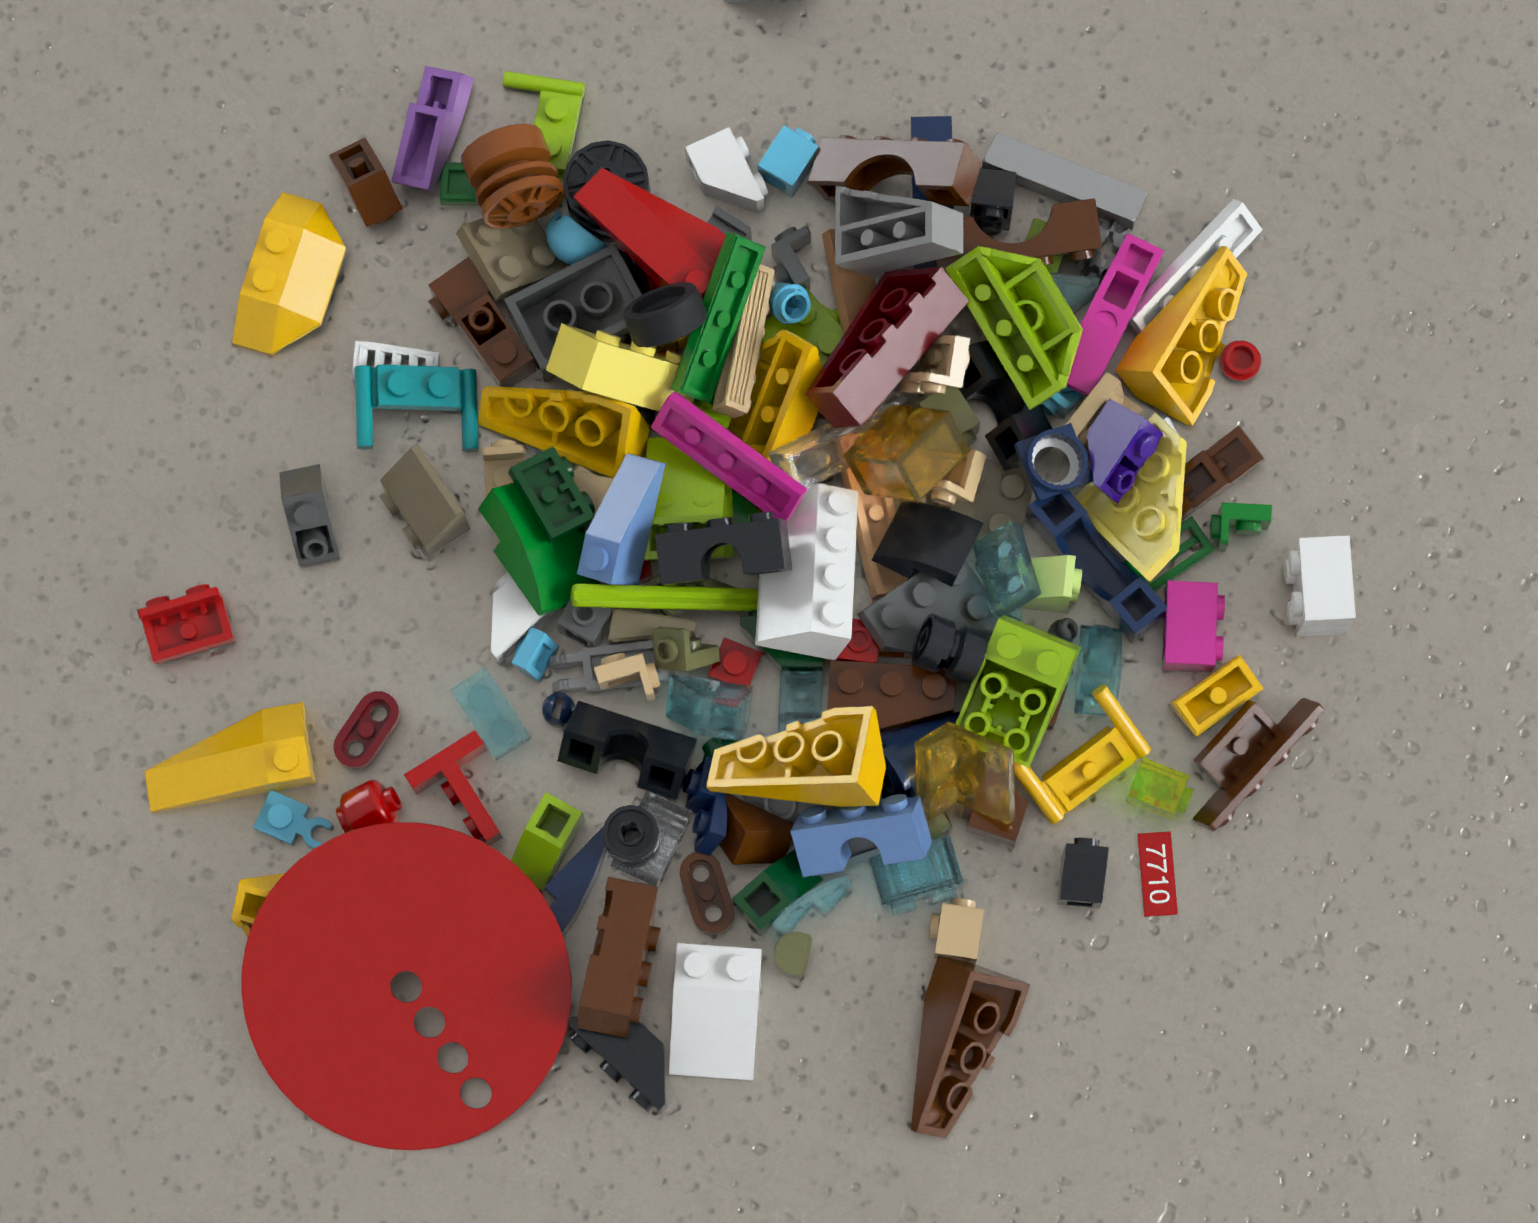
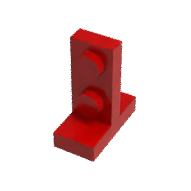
M474 730L408 771L404 776L416 795L445 777L447 781L440 786L453 806L461 802L469 816L463 819L467 829L474 838L479 840L483 837L487 845L491 846L503 837L460 767L487 751L480 736Z

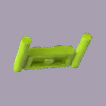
M505 71L503 87L541 92L534 125L542 130L550 151V163L556 167L558 179L563 184L565 169L571 158L582 99L585 93V83Z

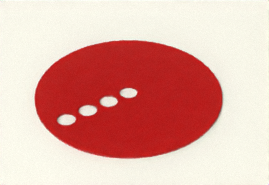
M393 822L362 827L336 836L317 846L299 859L279 879L258 910L249 932L242 964L241 995L247 1028L257 1055L281 1092L297 1108L315 1122L350 1140L394 1150H421L439 1148L475 1137L498 1125L530 1098L543 1082L563 1043L571 1008L572 978L565 940L557 919L544 896L516 864L481 840L460 831L418 822ZM409 971L419 977L422 991L414 1001L403 1002L393 995L391 981L399 972ZM424 1007L438 1009L445 1018L444 1030L436 1037H424L415 1029L414 1017ZM449 1042L461 1044L468 1053L467 1066L457 1073H449L443 1070L437 1061V1053L440 1047ZM481 1078L489 1084L492 1095L487 1105L481 1108H471L463 1102L460 1090L466 1080Z

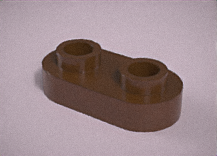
M699 852L691 853L683 860L680 866V878L696 927L705 934H722L731 927L735 913L721 865L712 854L708 856ZM700 867L706 868L709 871V877L703 882H699L693 877L694 871ZM711 907H716L722 912L721 918L715 922L709 921L705 916L706 911Z

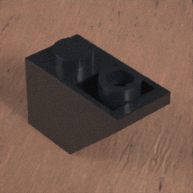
M980 168L972 194L970 216L974 218L979 228L985 234H999L1001 230H1010L1016 172Z
M1079 837L1074 838V844L1066 843L1061 857L1057 905L1100 908L1103 899L1109 847L1099 846L1100 840Z

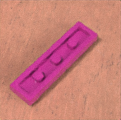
M676 391L666 398L650 427L762 511L774 512V519L780 518L788 522L808 490Z

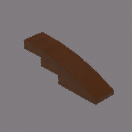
M1237 426L1206 451L1202 450L1185 463L1181 521L1265 460V457L1241 426Z

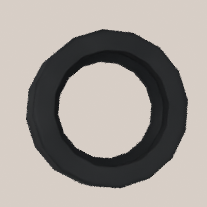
M679 282L656 288L641 295L624 309L622 316L633 343L638 347L649 348L673 342L690 334L706 321L707 311L697 287L690 282Z

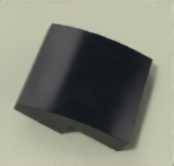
M901 502L872 561L908 579L913 570L916 569L952 587L983 522L959 512L934 505Z

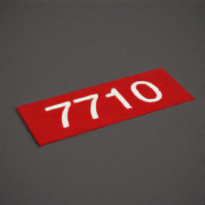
M1171 831L1138 833L1144 917L1178 915Z

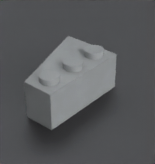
M836 186L835 265L869 276L963 254V213L932 201L895 195L889 196L871 191H859Z

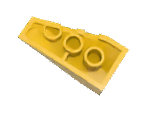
M1221 246L1134 338L1115 370L1135 397L1185 425H1193L1212 394L1215 380L1211 379L1210 376L1216 358H1220L1223 349L1226 347L1221 342L1227 321L1234 319L1247 273L1228 247Z
M485 386L481 393L478 425L543 451L554 446L560 457L565 456L568 461L611 478L616 476L627 453L645 457L649 425L635 406L589 391Z
M873 706L833 708L821 712L822 718L801 724L799 721L787 724L786 730L767 737L758 734L715 749L706 788L713 792L837 807L878 806L886 765L876 710Z

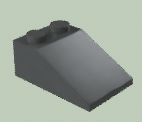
M612 244L505 298L504 301L507 313L524 345L534 358L535 365L544 382H547L556 377V375L546 371L561 323L593 334L600 330L621 338L629 332L622 316L623 311L642 294L615 244Z

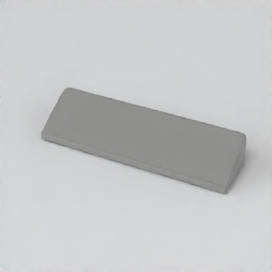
M999 132L996 133L982 162V168L1016 172V184L1063 203L1095 198L1098 217L1108 221L1115 220L1118 224L1125 228H1130V230H1133L1148 194L1144 190Z

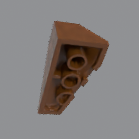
M938 956L924 997L911 1121L912 1131L943 1138L948 1136L973 1095L971 1085L981 1069L989 1070L995 1060L991 1053L1003 1034L1010 1036L1015 1028L1030 984L969 962Z

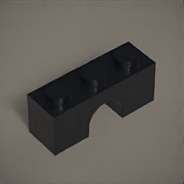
M985 340L970 344L968 348L970 360L965 370L963 387L958 389L965 400L979 399L986 403L995 414L997 427L987 433L985 437L1003 469L1007 471L1021 467L1022 464L1014 444L1053 428L1040 405L1029 410L989 341ZM1045 447L1041 449L1036 454L1034 462L1054 447Z
M774 512L749 514V522L733 524L732 517L707 520L708 528L692 529V523L667 525V533L655 534L661 585L675 586L711 581L709 572L710 558L718 548L725 545L733 546L740 554L743 574L752 576L792 570L787 520L774 519Z
M578 701L564 729L557 761L597 774L604 762L624 760L636 766L640 771L638 788L677 800L685 777L691 767L697 739Z

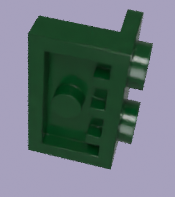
M554 446L510 467L509 476L549 544L578 529L580 532L588 530L594 518V504L585 491L580 492L573 480L574 471L570 462L565 456L560 457Z

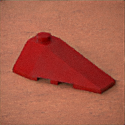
M601 168L572 198L659 287L679 282H690L697 287L703 300L725 235L717 227Z

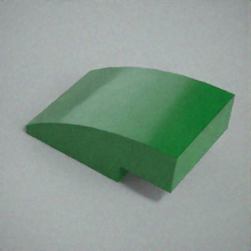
M514 482L491 489L478 510L500 540L493 552L538 616L565 608L571 598L573 585L600 584L598 580L577 574L586 535L585 531L580 532L578 529L549 544Z

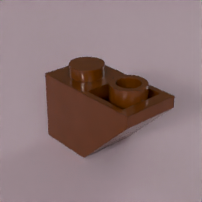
M488 293L453 315L475 354L497 386L513 387L537 371L534 358Z

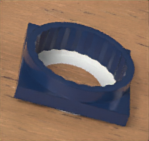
M1071 423L1046 430L1039 435L1014 444L1037 502L1093 482L1086 449L1077 438ZM1057 447L1068 456L1070 471L1064 480L1050 483L1043 480L1037 474L1034 468V459L1041 449Z

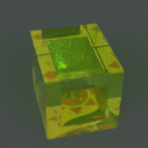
M1143 757L1125 802L1172 820L1177 810L1185 813L1193 789L1186 787L1190 775Z

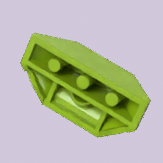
M978 246L946 267L945 269L950 278L969 300L967 303L968 308L1029 410L1066 388L1083 328L1040 258Z

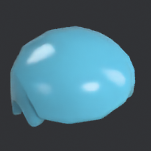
M558 211L547 223L546 241L556 258L569 266L609 246L567 214L560 216L561 211Z

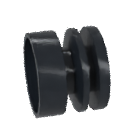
M606 140L590 143L574 154L567 163L563 177V186L569 216L605 243H611L615 241L572 197L601 168L649 193L650 186L647 167L639 154L625 144Z

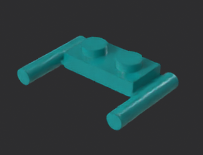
M360 365L355 367L357 449L368 450L373 448L372 408L461 411L462 451H479L477 379L475 369L459 370V367L377 365L376 367Z

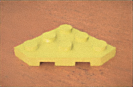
M1156 412L1148 421L1161 431L1163 436L1159 440L1155 452L1146 460L1136 475L1132 487L1123 495L1119 503L1117 504L1094 486L1093 482L1087 484L1075 496L1077 501L1087 511L1095 529L1149 581L1179 552L1187 442Z

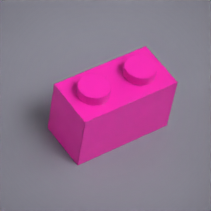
M1168 580L1164 589V604L1168 608L1163 618L1162 670L1212 673L1215 661L1223 660L1224 638L1223 636H1216L1217 620H1224L1225 595H1218V583Z

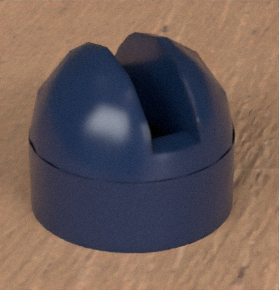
M553 693L543 702V717L553 727H565L574 711L575 704L568 695ZM563 699L559 719L552 718L556 700Z

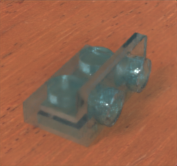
M1010 520L973 544L977 559L975 567L979 576L983 579L987 593L985 601L992 614L996 617L1006 615L1022 621L1023 618L1019 607L1039 596L1041 590L1020 524Z

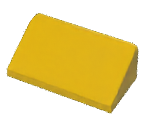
M1239 654L1168 703V705L1192 734L1197 737L1264 688Z

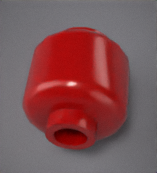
M370 780L341 795L340 806L336 808V815L342 829L347 833L354 829L375 824L398 822L397 811L402 808V805L393 787L385 788L379 781Z

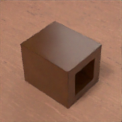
M469 257L428 285L433 297L428 300L431 308L441 321L448 317L454 327H457L458 324L453 315L484 294L488 293L491 299L495 300Z

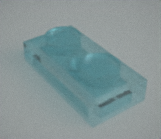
M486 667L451 688V692L495 761L531 739Z

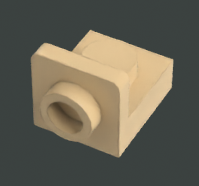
M497 440L491 443V447L482 448L486 496L492 488L513 483L508 472L510 467L526 460V452L523 445H516L514 440Z

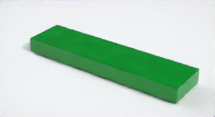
M726 233L702 300L707 311L706 321L699 328L691 332L671 390L708 404L711 403L763 258L765 246L737 234Z

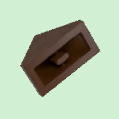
M725 793L727 805L726 837L719 846L733 865L775 863L787 855L793 841L790 831L794 823Z

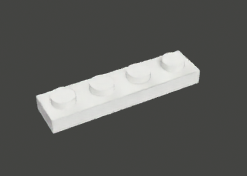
M1232 199L1143 293L1129 321L1137 334L1151 322L1221 246L1228 247L1235 258H1237L1262 231V228L1243 202Z

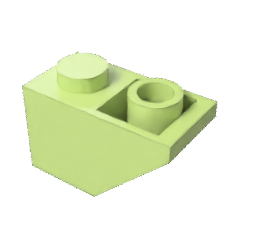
M1062 555L1025 558L1021 570L1017 608L1067 614L1069 603H1077L1081 587L1082 569H1075L1076 556Z

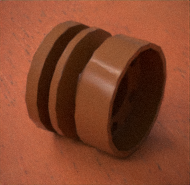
M522 123L492 130L468 145L461 155V163L469 184L477 190L475 192L476 202L481 207L484 223L491 228L506 229L534 222L556 209L565 198V189L562 181L558 179V171L550 163L548 145L542 130L536 125Z

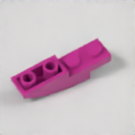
M1129 233L1126 234L1081 323L1083 332L1066 387L1088 396L1101 380L1162 258L1164 250Z

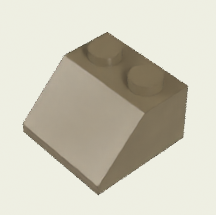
M418 443L411 447L380 479L385 490L380 495V498L392 516L398 513L401 514L408 525L402 531L415 550L422 546L428 556H430L470 529L464 511Z

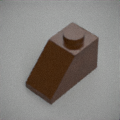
M366 138L358 140L329 155L366 227L386 222L393 217L394 213L403 210L385 169Z

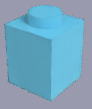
M783 125L758 164V172L763 180L793 198L812 169L818 150L815 138L800 128H795L793 131Z

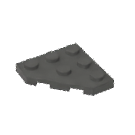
M966 560L952 587L919 571L857 614L881 650L912 654L917 634L929 614L933 613L954 621L956 629L968 626L984 632L988 635V643L998 618L1003 616Z

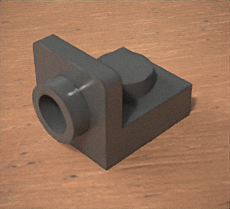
M570 598L557 621L559 633L586 648L598 647L603 640L602 628L610 616L612 608L574 607Z

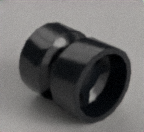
M933 613L929 614L917 634L912 651V664L934 673L943 669L944 675L947 678L966 685L971 684L983 664L988 646V635L968 626L956 629L954 621Z
M634 805L622 806L610 813L604 823L603 837L607 851L613 860L624 867L630 868L645 866L652 861L659 851L660 835L656 820L651 813L640 806Z

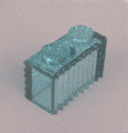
M950 835L932 840L923 860L883 865L880 854L869 858L868 861L882 911L892 909L893 915L917 909L916 901L932 897L934 904L949 901L951 898L958 897L956 890L964 887V881Z

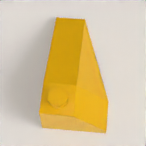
M300 702L261 709L146 770L145 778L150 812L155 813L269 793L270 789L276 792L316 785L304 703Z

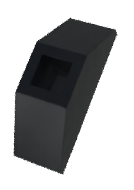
M578 1016L571 1017L568 1027L573 1032L568 1038L585 1054L591 1049L594 1050L604 1060L599 1067L616 1083L622 1078L635 1089L630 1096L644 1110L649 1112L654 1107L662 1113L667 1108L664 1044L640 1021L639 1024L631 1022L628 1037L623 1038L577 1028Z

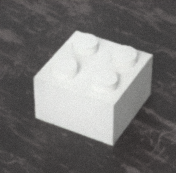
M1350 535L1299 538L1293 551H1289L1288 559L1284 560L1285 583L1292 584L1293 588L1291 600L1287 601L1288 624L1295 625L1296 637L1346 634L1356 619Z

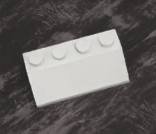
M817 483L804 486L808 490L793 516L787 522L792 570L759 575L755 645L836 660L851 640L858 491Z

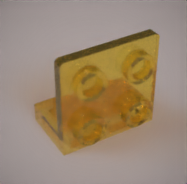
M950 722L945 723L915 742L917 796L921 797L926 819L931 820L959 803L1005 824L1015 820L1014 751L1010 747Z

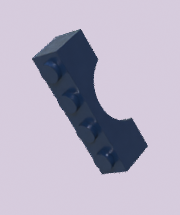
M1070 491L1040 502L1035 500L1028 506L1026 518L1058 556H1076L1075 569H1082L1081 583L1131 643L1164 618L1168 607L1141 575L1131 571L1112 552L1093 526L1087 511Z

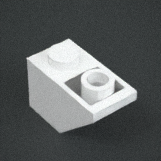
M730 127L685 147L686 160L703 195L756 213L765 210L764 196L768 194L765 182L759 172L752 174L746 160L751 159L746 143L741 136L735 138Z

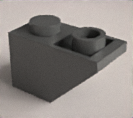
M320 464L279 472L281 499L299 567L339 559L329 498Z

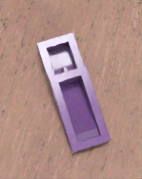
M425 66L417 103L409 104L392 183L429 191L432 190L443 170L460 129L474 81L473 78L463 73Z

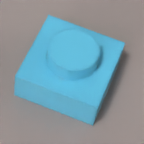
M531 627L526 637L522 638L517 644L512 664L525 676L540 682L550 665L549 658L556 654L559 645L545 632Z

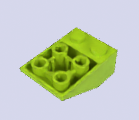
M664 437L648 438L646 458L665 463L644 557L646 561L658 562L655 534L667 533V525L692 523V529L708 528L707 520L725 517L733 518L732 488ZM731 545L722 546L712 554L710 559L734 558V547Z
M1006 615L998 618L987 646L983 664L971 684L951 736L1029 768L1082 647Z

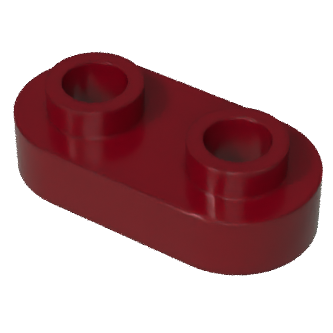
M375 691L365 695L337 734L333 749L336 758L344 767L359 770L370 765L397 726L400 719V709L391 695L382 691ZM377 708H384L387 711L386 718L382 721L372 719V713ZM355 742L363 744L364 747L363 752L358 756L349 754V747Z

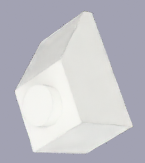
M508 572L496 583L495 587L498 590L493 593L491 654L499 665L515 651L517 644L522 638L526 637L531 627L540 629L560 610L538 616Z

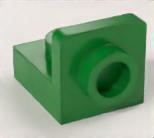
M1222 502L1218 514H1211L1210 539H1217V551H1226L1229 543V528H1236V533L1241 535H1258L1261 533V530H1267L1271 523L1272 505Z

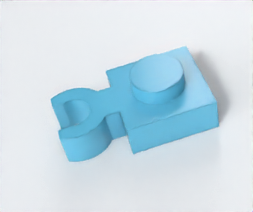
M270 789L253 828L291 846L294 845L297 837L301 836L305 843L311 849H314L322 844L319 841L313 840L314 830L323 827L332 831L334 826L330 821L322 817L307 819L306 817L310 811L308 805Z

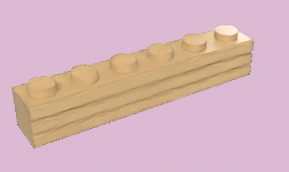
M760 264L716 387L712 411L731 418L747 414L752 403L750 399L751 391L756 382V365L761 356L759 350L761 340L765 334L764 324L766 315L770 309V292L774 287L773 277L775 270Z

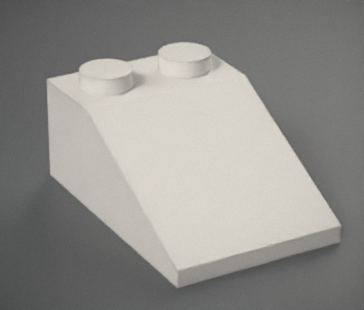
M677 943L669 1075L753 1081L762 949Z

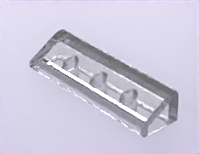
M897 390L891 392L862 426L833 428L828 423L770 451L768 454L774 465L808 488L925 429L914 393Z

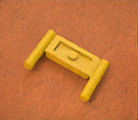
M1105 684L1095 688L1092 695L1114 724V727H1105L1041 776L1043 778L1042 781L1038 779L1030 767L1027 768L1006 758L1004 759L1051 824L1059 822L1065 813L1071 811L1133 764L1135 760L1145 757L1151 751L1147 741Z

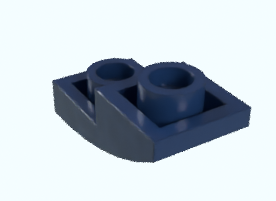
M706 756L695 770L690 769L683 784V792L687 793L685 811L696 814L692 827V832L697 834L694 851L710 856L726 837L727 805L725 793L709 791L706 788L712 758Z

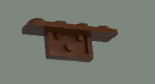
M1302 698L1276 724L1255 701L1248 700L1193 760L1219 787L1217 792L1193 817V820L1199 826L1211 831L1226 825L1233 818L1237 806L1261 787L1262 779L1274 766L1286 760L1290 754V748L1295 742L1315 728L1318 723V717L1325 710L1323 706L1318 702Z

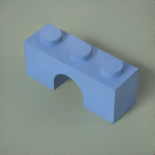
M903 794L889 796L883 799L882 802H879L878 806H853L825 810L821 806L812 807L799 814L790 831L803 877L843 871L851 856L848 840L851 838L862 837L872 841L880 851L883 865L923 860L932 843L921 797L906 798V795Z

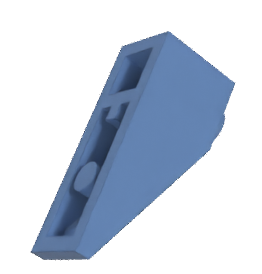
M626 454L586 532L577 571L578 575L608 584H639L665 463L634 454Z

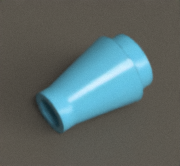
M774 281V287L770 292L769 298L770 311L784 324L802 321L808 315L811 306L809 295L805 288L797 284Z

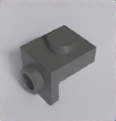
M807 226L798 230L796 227H791L775 237L776 242L771 244L772 257L777 264L773 267L774 273L781 283L797 284L803 288L810 289V277L795 252L811 243V232Z

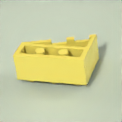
M561 323L546 371L582 390L660 411L666 398L674 392V390H671L683 355L667 351L664 357L655 354L656 348L638 347L633 341L630 346L621 343V338L600 330L593 334ZM677 392L690 403H693L694 398Z

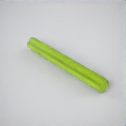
M575 584L571 589V603L574 607L757 610L758 589Z

